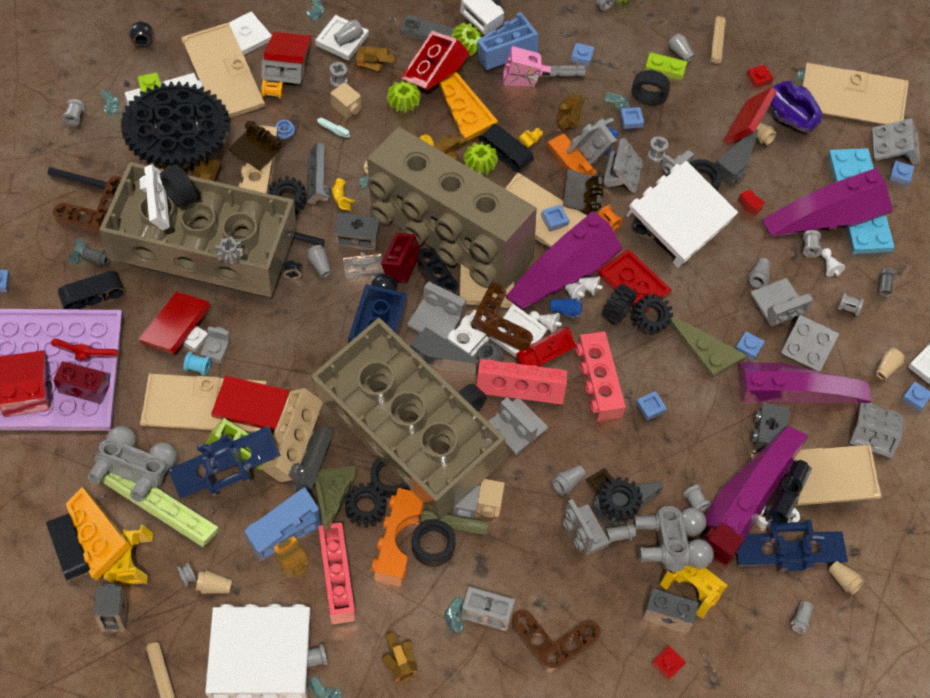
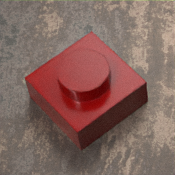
M765 64L747 70L746 75L755 88L773 82L774 78Z
M668 646L652 662V665L670 681L687 662Z

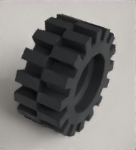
M285 177V180L278 178V183L276 181L272 182L273 186L270 185L268 194L280 196L284 193H292L295 195L293 200L296 214L300 213V209H304V205H306V190L304 184L301 185L300 180L296 182L294 177L289 180V177Z
M623 283L620 284L614 293L611 294L610 299L607 300L601 315L614 324H619L633 306V302L638 295L637 292Z
M648 294L635 303L631 313H634L631 319L636 320L633 323L634 326H640L637 330L640 332L644 330L643 334L646 335L649 333L650 335H655L666 329L672 322L670 318L673 317V313L669 312L672 310V306L667 307L669 301L663 302L664 297L661 295L657 298V294ZM652 307L658 312V321L652 322L646 317V308Z
M617 477L616 481L612 478L609 480V483L606 482L601 490L599 508L600 510L603 509L602 514L604 516L609 514L608 519L611 521L614 517L616 522L620 523L621 519H623V522H627L629 518L633 519L640 509L643 497L642 493H640L641 489L639 486L635 488L636 483L634 481L631 484L628 483L629 478L625 477L624 481H621V477ZM615 493L625 494L629 498V504L623 507L613 503L612 496Z
M359 483V488L353 486L352 492L349 490L347 497H345L347 518H350L352 524L356 522L357 527H361V524H364V528H368V524L374 527L377 521L380 523L382 516L385 517L386 496L383 490H378L377 485L371 487V483H367V486ZM365 498L371 499L375 506L370 512H361L357 508L358 501Z

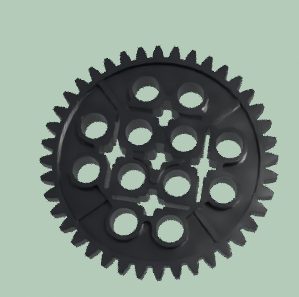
M170 81L169 86L162 82L161 87L154 84L153 90L147 87V93L139 91L140 97L134 95V101L129 100V106H125V112H122L121 132L125 145L129 147V151L133 150L134 156L139 155L140 160L146 158L147 164L154 161V166L157 167L161 163L163 169L167 165L171 167L175 164L181 168L184 164L190 168L191 163L199 166V160L206 163V157L212 159L213 153L219 154V149H223V143H227V137H229L230 117L228 110H226V105L222 104L221 99H217L216 94L211 95V90L204 92V87L202 86L197 89V84L189 87V82H186L184 86L181 85L180 81H178L177 85ZM195 115L197 117L198 131L196 128ZM154 118H155V121H156L157 134H155V131H154V122H153V119H154Z

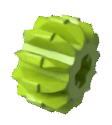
M462 23L453 29L451 37L458 39L470 52L468 55L470 57L478 52L477 41L481 39L482 33L477 31V27L473 28L471 23L467 25Z
M401 80L400 83L394 82L393 86L389 87L387 101L391 109H396L397 113L404 111L406 114L407 110L413 112L415 107H418L421 94L417 85H412L411 81L404 83Z
M481 142L480 145L473 143L472 147L467 146L463 161L465 166L477 173L488 175L489 171H494L498 157L496 149H491L490 144L485 146Z

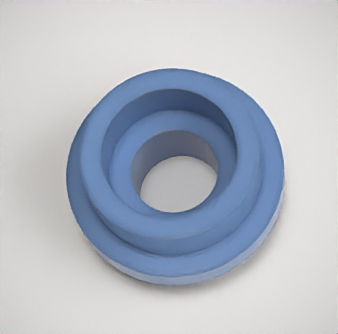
M280 120L275 126L278 127V137L281 139H288L295 133L294 125L289 120Z

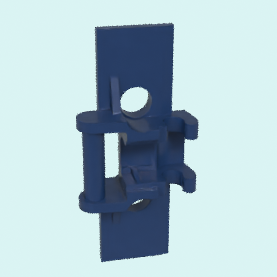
M267 426L234 441L231 435L226 433L215 442L208 445L205 443L198 445L197 450L201 451L202 455L168 470L180 499L207 487L210 494L214 496L218 494L219 490L243 480H251L249 469L281 455L271 430ZM242 447H248L251 450V457L248 460H243L240 457L239 452ZM201 465L206 470L204 478L198 474V469ZM238 465L240 472L217 482L215 481L216 473Z
M810 519L804 520V522L782 524L768 521L769 534H748L737 553L738 567L777 565L778 572L810 571L814 568V564L835 563L836 561L839 563L848 562L843 532H814ZM804 531V536H802L800 541L785 542L784 537L777 534V532ZM811 543L818 546V553H812ZM762 546H771L774 549V554L766 555L762 551Z

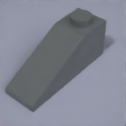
M757 129L716 160L715 164L721 170L722 180L730 187L736 182L740 183L746 176L745 170L756 140Z
M427 327L423 329L410 345L432 368L476 374L478 372L479 360Z
M662 481L635 485V488L640 487V493L643 496L640 509L661 494L664 487ZM615 493L612 496L613 503L623 507L629 504V498L625 494ZM600 494L597 495L594 499L592 512L606 528H612L620 524L616 522L614 517L612 521L609 520V514L606 516L602 514L603 509L600 510L599 508Z

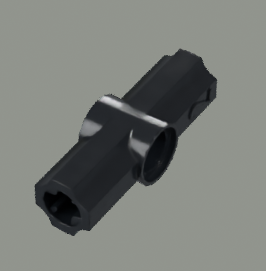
M803 460L793 461L769 511L768 516L774 522L779 524L788 522L812 471V467L808 465V462Z

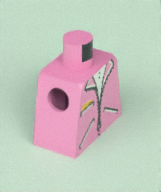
M512 46L503 68V85L535 86L539 76L549 78L551 67L541 64V55L539 53Z

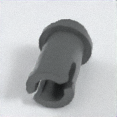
M88 246L82 250L81 258L83 260L98 263L99 266H107L110 262V259H107L105 250L99 251Z
M885 268L879 273L880 288L878 293L882 296H891L893 280H895L896 275L892 269Z

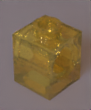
M294 536L273 547L275 558L288 578L302 575L309 567L308 557Z

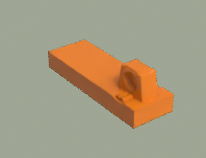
M564 133L548 141L547 147L566 170L571 169L591 176L595 174L596 170L593 169L579 150L569 154L567 150L572 144Z

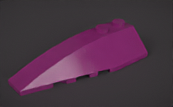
M876 167L812 192L762 219V223L770 237L797 234L798 231L805 230L817 231V229L827 227L828 229H836L837 226L848 225V227L856 226L892 213L893 209L887 184Z
M592 211L564 234L534 263L510 290L506 298L523 310L544 299L549 293H556L562 290L563 286L569 283H576L579 281V278L585 275L590 276L597 272L622 250V246L609 223Z
M738 362L737 364L742 403L872 402L869 382L784 363Z
M787 426L721 489L705 515L707 521L705 529L709 531L712 527L717 528L722 522L746 539L806 442L808 435L790 426Z

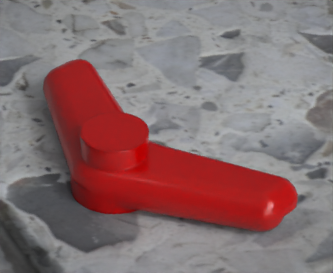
M58 338L51 340L53 347L74 354L75 360L80 362H87L89 357H117L119 354L116 349L92 348L85 344L73 345Z

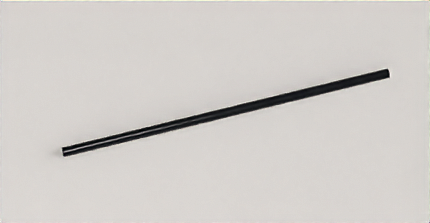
M49 167L47 172L50 176L103 190L107 183ZM119 185L113 186L115 191ZM298 232L294 233L292 239L315 246L322 245L324 247L325 239Z

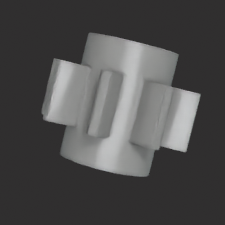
M233 237L221 239L220 245H215L218 261L223 260L226 265L237 264L238 258L243 257L241 241L236 242Z

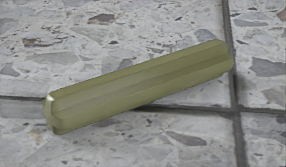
M423 509L421 522L440 520L431 510ZM448 513L440 520L453 529L486 535L489 528V522Z

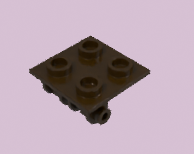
M247 121L245 124L246 132L228 150L260 171L286 143L280 140L278 136L272 135L270 131L265 130L264 127L258 126L256 122Z
M567 169L563 206L589 214L592 211L598 214L602 207L603 173L595 172L591 176Z

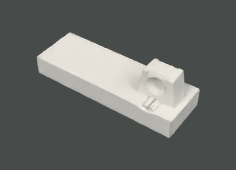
M151 164L144 167L146 175L139 179L140 189L145 193L147 192L149 221L163 231L170 228L167 195L160 180L161 171Z

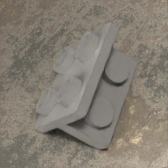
M601 119L593 126L589 124L581 131V136H577L571 141L572 145L567 150L569 154L579 150L590 165L595 164L617 141L608 129L614 122V119Z
M620 138L618 150L610 152L604 184L607 188L625 184L631 193H635L639 184L643 162L625 138Z
M505 398L500 402L499 413L488 421L495 429L501 430L500 433L506 438V446L514 454L521 452L548 428L521 399H515L512 402L509 398Z

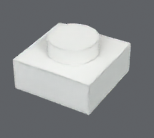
M195 326L182 345L196 353L206 342L208 334L206 331Z

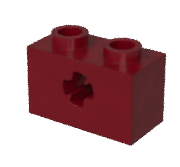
M396 233L381 262L384 273L396 278L397 282L407 283L417 263L418 252L421 248L415 234Z
M65 361L61 362L53 379L58 393L101 404L109 386L105 372Z
M722 522L717 528L712 527L705 536L706 539L704 541H707L714 550V559L711 565L723 573L735 558L745 540Z

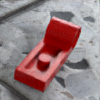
M565 326L531 344L528 349L519 351L516 354L519 364L541 367V365L575 348L570 328Z

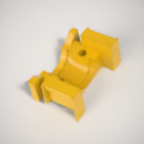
M142 524L140 530L127 531L123 528V533L121 534L131 547L104 573L103 578L111 584L120 582L124 586L147 584L148 575L134 566L131 559V550L133 546L139 545V543L152 542L153 532Z
M690 565L681 571H672V573L667 571L660 583L666 590L675 581L678 583L683 581L692 583L698 589L699 599L702 601L701 606L696 612L702 619L709 609L715 606L728 586L707 568L696 569Z

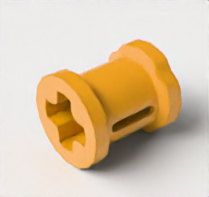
M263 79L261 96H274L282 99L284 82H267L266 79Z

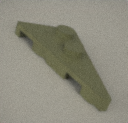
M675 316L670 318L672 319L670 326L711 378L732 368L738 362L745 360L746 355Z
M357 466L319 470L314 485L323 530L330 529L347 492L357 476Z

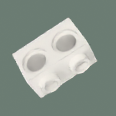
M476 310L470 315H466L462 319L460 326L456 330L453 329L447 336V340L472 357L476 355L479 347L489 341L490 336L478 329H473L472 319ZM482 316L481 320L485 321L486 317Z

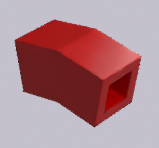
M751 189L741 193L738 199L740 205L755 217L761 212L765 201L757 197Z

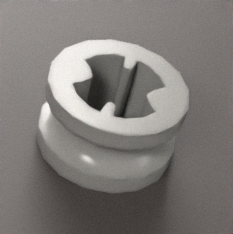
M596 0L597 6L602 11L610 9L615 0Z
M188 562L185 563L183 568L177 567L185 587L188 586L189 582L197 581Z

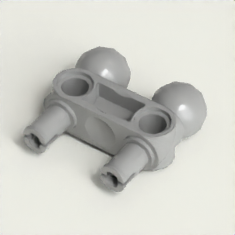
M116 426L108 432L106 440L100 443L99 451L94 458L96 464L88 473L87 479L93 484H99L105 474L109 472L134 482L136 485L131 490L130 497L137 502H141L149 489L157 488L162 484L165 473L177 461V452L172 445L163 442L151 447L149 453L134 447L136 438L133 430L127 426Z
M665 506L654 515H635V530H655L660 546L654 548L640 547V563L661 562L664 567L671 571H681L688 565L696 569L708 567L714 559L712 546L707 541L700 539L691 541L688 544L686 535L691 537L700 535L705 530L707 521L704 513L692 507L681 512L673 506Z

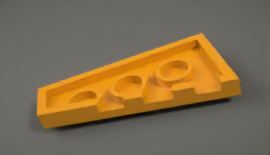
M456 71L438 83L458 130L467 141L479 136L492 124H498L496 118Z
M82 487L66 503L72 524L77 529L78 541L83 546L85 561L90 566V576L97 581L131 545L88 490Z

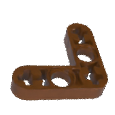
M114 176L107 181L97 210L60 203L53 209L56 221L63 225L100 233L99 229L101 226L99 223H103L104 213L107 214L108 211L105 208V204L113 200L114 193H116L113 186L120 184L122 177ZM66 210L69 215L64 214L63 217H61L60 213H64V211ZM83 214L89 215L88 221L84 223L78 222L79 216Z
M497 283L491 284L472 319L473 326L517 349H528L533 341L532 333L497 315L507 292L502 285ZM485 304L491 305L494 309L487 308ZM482 316L487 317L485 321L481 320ZM498 327L506 329L507 332L500 331Z
M520 610L514 614L512 619V628L540 665L549 672L559 670L598 641L601 633L600 627L596 622L585 621L554 643L528 611ZM519 618L521 620H528L526 626L528 627L530 632L527 636L525 635L527 634V628L523 624L520 626L518 625ZM586 629L589 631L594 630L593 637L588 635L581 641L580 638L585 634ZM535 635L541 636L544 644L536 647L531 643V638ZM566 641H574L577 644V650L574 652L567 651L564 643ZM560 649L561 655L557 658L556 664L553 662L548 663V655L554 657Z

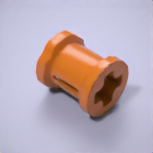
M607 205L597 215L606 220L614 232L620 228L624 220L612 211L613 208L610 205Z

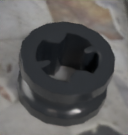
M290 260L283 264V276L285 278L298 279L302 276V264L300 262Z

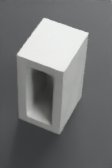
M461 0L460 12L484 35L503 25L504 11L492 0Z

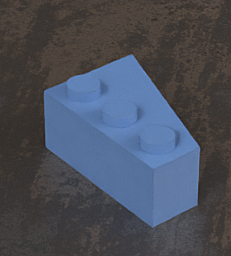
M519 12L516 14L515 19L512 21L507 20L503 23V27L498 30H492L477 41L478 60L488 70L505 64L512 46L537 53L538 33L524 15Z
M304 487L260 520L250 524L244 531L245 538L259 562L319 529V508Z

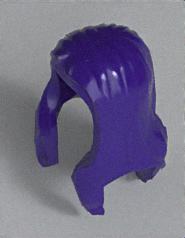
M789 80L776 84L773 88L777 92L770 103L771 107L775 110L774 116L776 119L801 132L808 133L815 130L821 123L822 110L810 91L803 86L797 87Z

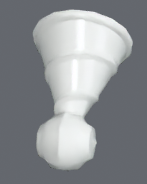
M824 248L821 256L826 259V276H840L845 269V265L831 257L832 252L829 248Z
M600 276L579 278V281L576 282L577 284H585L586 290L592 296L595 295L597 289L602 290L603 286L599 285Z
M569 283L563 286L571 298L580 300L585 296V284Z
M537 311L529 313V316L536 321L539 320L551 333H554L557 327L562 325L559 322V313L539 315Z

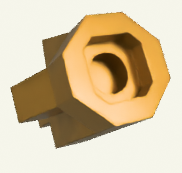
M358 46L356 63L357 66L381 71L383 66L378 61L396 62L397 57L394 54H389V48Z
M571 93L559 104L561 110L556 118L562 129L569 128V126L572 129L578 127L585 102L581 96Z
M444 135L433 147L457 160L458 154L455 151L467 145V139L463 136L450 138Z
M206 157V163L199 160V166L194 164V170H192L193 177L211 181L215 180L220 166L216 159Z
M387 632L385 639L391 656L389 654L383 655L382 663L392 673L395 682H403L418 673L414 662L412 643L405 640L402 642L401 647L394 632Z

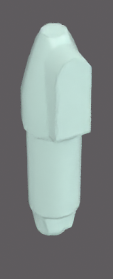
M321 117L317 119V123L340 137L350 138L351 135L347 129Z

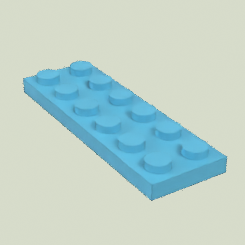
M868 148L830 150L828 153L834 182L874 169ZM886 215L856 226L848 227V225H845L852 254L893 252L895 247Z

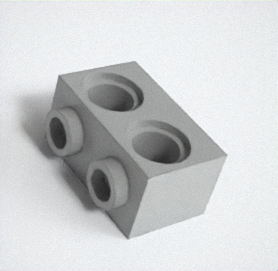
M263 57L261 80L301 84L304 77L305 60L303 64L265 60Z
M468 587L461 619L507 631L515 600Z

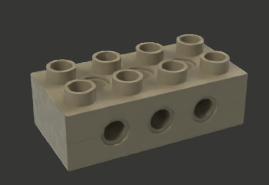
M398 127L367 157L369 177L367 184L370 189V212L373 217L380 218V223L385 225L390 222L403 229V233L415 234L419 245L424 242L434 248L440 259L448 265L462 264L470 270L471 276L480 285L488 287L493 283H497L507 289L534 259L537 207L401 127Z
M133 162L128 163L99 229L107 259L272 297L296 230L293 199L187 175L193 184L197 200L183 208H179L166 193L170 228L162 231L149 221L147 192L145 193L140 189L139 179L146 175L144 167L147 166ZM233 237L236 242L241 241L243 257L238 258L237 264L226 265L223 260L218 261L215 245H220L221 239Z
M380 318L376 319L311 375L318 398L440 520L507 459L506 438ZM378 388H385V390L381 392L374 391ZM410 417L417 418L416 421L411 423L404 422L405 419ZM438 448L449 449L444 454L434 452Z

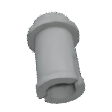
M626 522V525L606 528V535L610 543L623 539L632 540V538L636 537V530L634 524Z
M799 602L795 619H792L791 625L795 632L804 634L810 628L809 620L814 606L808 602Z

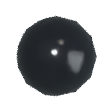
M140 21L130 27L129 37L135 45L145 46L153 40L154 32L148 23Z
M377 274L371 281L373 286L397 290V281L393 276Z

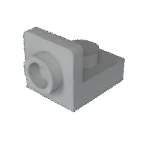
M687 150L684 154H679L675 160L665 155L661 169L667 175H670L669 171L676 164L682 165L685 161L688 163L692 162L694 153Z
M209 326L207 329L208 337L200 356L203 358L211 357V362L222 364L231 343L229 332L221 327L214 328Z

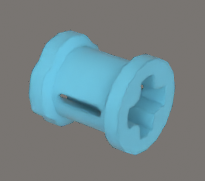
M188 352L184 360L183 370H193L200 372L202 376H206L211 366V357L203 358L195 356L193 352Z

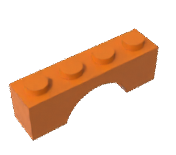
M398 488L396 496H391L389 508L392 509L390 516L386 515L383 525L386 533L384 537L380 536L377 550L380 551L379 558H374L371 571L374 572V581L402 587L408 566V557L399 550L395 540L399 532L405 527L419 524L424 503L410 490Z

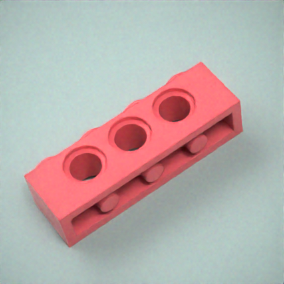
M606 332L580 335L575 349L577 356H580L582 361L580 363L581 374L586 376L585 389L586 393L591 396L590 409L592 414L595 413L597 421L622 418L626 406ZM600 394H606L608 397H603Z
M480 359L476 386L486 395L563 405L567 384V370Z
M342 522L332 524L329 530H323V526L319 525V539L331 625L355 621V610Z

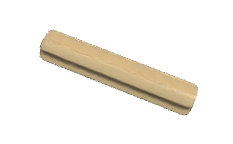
M717 16L715 19L711 62L716 64L721 63L726 21L724 17Z
M158 642L150 643L146 646L160 697L175 698Z

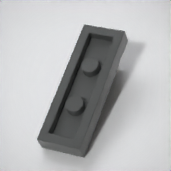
M408 14L403 21L400 35L425 41L431 31L451 37L454 27L421 20L419 16Z
M318 142L308 152L306 203L312 205L318 200L328 201L331 197V188L324 185V144Z
M328 426L314 429L301 464L296 463L291 467L288 476L293 480L291 488L297 492L304 487L306 490L313 488L334 432Z

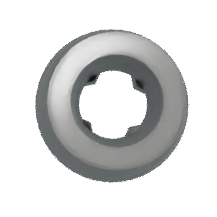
M355 19L347 22L333 36L340 45L361 37L364 31L360 23Z
M679 33L669 40V48L684 61L689 62L695 57L685 36Z
M316 245L307 250V259L319 273L320 277L329 276L332 271L326 249L322 245Z
M760 258L748 276L749 283L755 288L764 287L769 282L770 261L768 259Z
M577 465L574 468L556 474L552 480L554 489L562 495L570 493L577 483L585 477V470L580 465Z

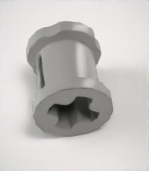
M343 62L332 63L330 65L332 75L330 77V84L338 88L344 82H348L346 76L347 67Z
M70 99L67 103V111L63 113L62 120L68 125L77 126L81 121L80 115L85 110V105L78 99Z
M656 136L650 142L651 148L647 155L649 160L660 163L663 161L665 151L668 148V141L664 137Z
M815 230L806 231L802 235L805 241L803 254L807 257L821 255L822 248L819 242L821 233Z
M844 292L837 310L841 311L843 309L854 313L858 317L864 299L848 296Z
M697 484L685 490L682 495L688 499L693 508L703 512L711 506V502L705 499L701 492L700 484Z
M323 643L319 644V647L308 649V667L319 664L328 665Z

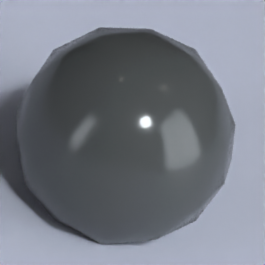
M491 342L483 344L476 353L479 363L480 359L503 361L502 349L497 344Z

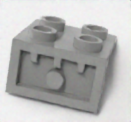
M912 118L873 128L874 158L876 161L905 154V157L910 159L912 165L920 163L918 130Z
M787 278L751 292L752 298L770 327L806 314L813 302L809 293L803 296L798 295Z
M428 281L424 287V299L408 321L407 326L419 333L427 327L447 340L449 333L456 328L465 314L466 299Z
M800 315L781 353L810 368L821 371L840 333Z
M861 402L859 405L858 422L849 444L855 446L870 444L872 452L893 458L902 438L903 416L892 410L887 411L878 408L875 404Z
M573 499L568 500L562 523L566 531H570L574 537L573 542L576 549L581 551L584 557L608 547L610 542L589 505L577 508Z

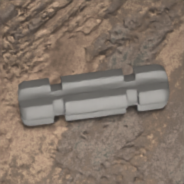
M550 66L549 77H556V75L558 77H574L575 75L582 77L586 72L585 66Z

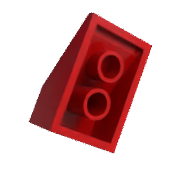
M431 31L400 79L405 82L411 81L412 85L429 90L457 71L470 52L458 39Z
M45 350L0 356V410L3 417L50 411Z

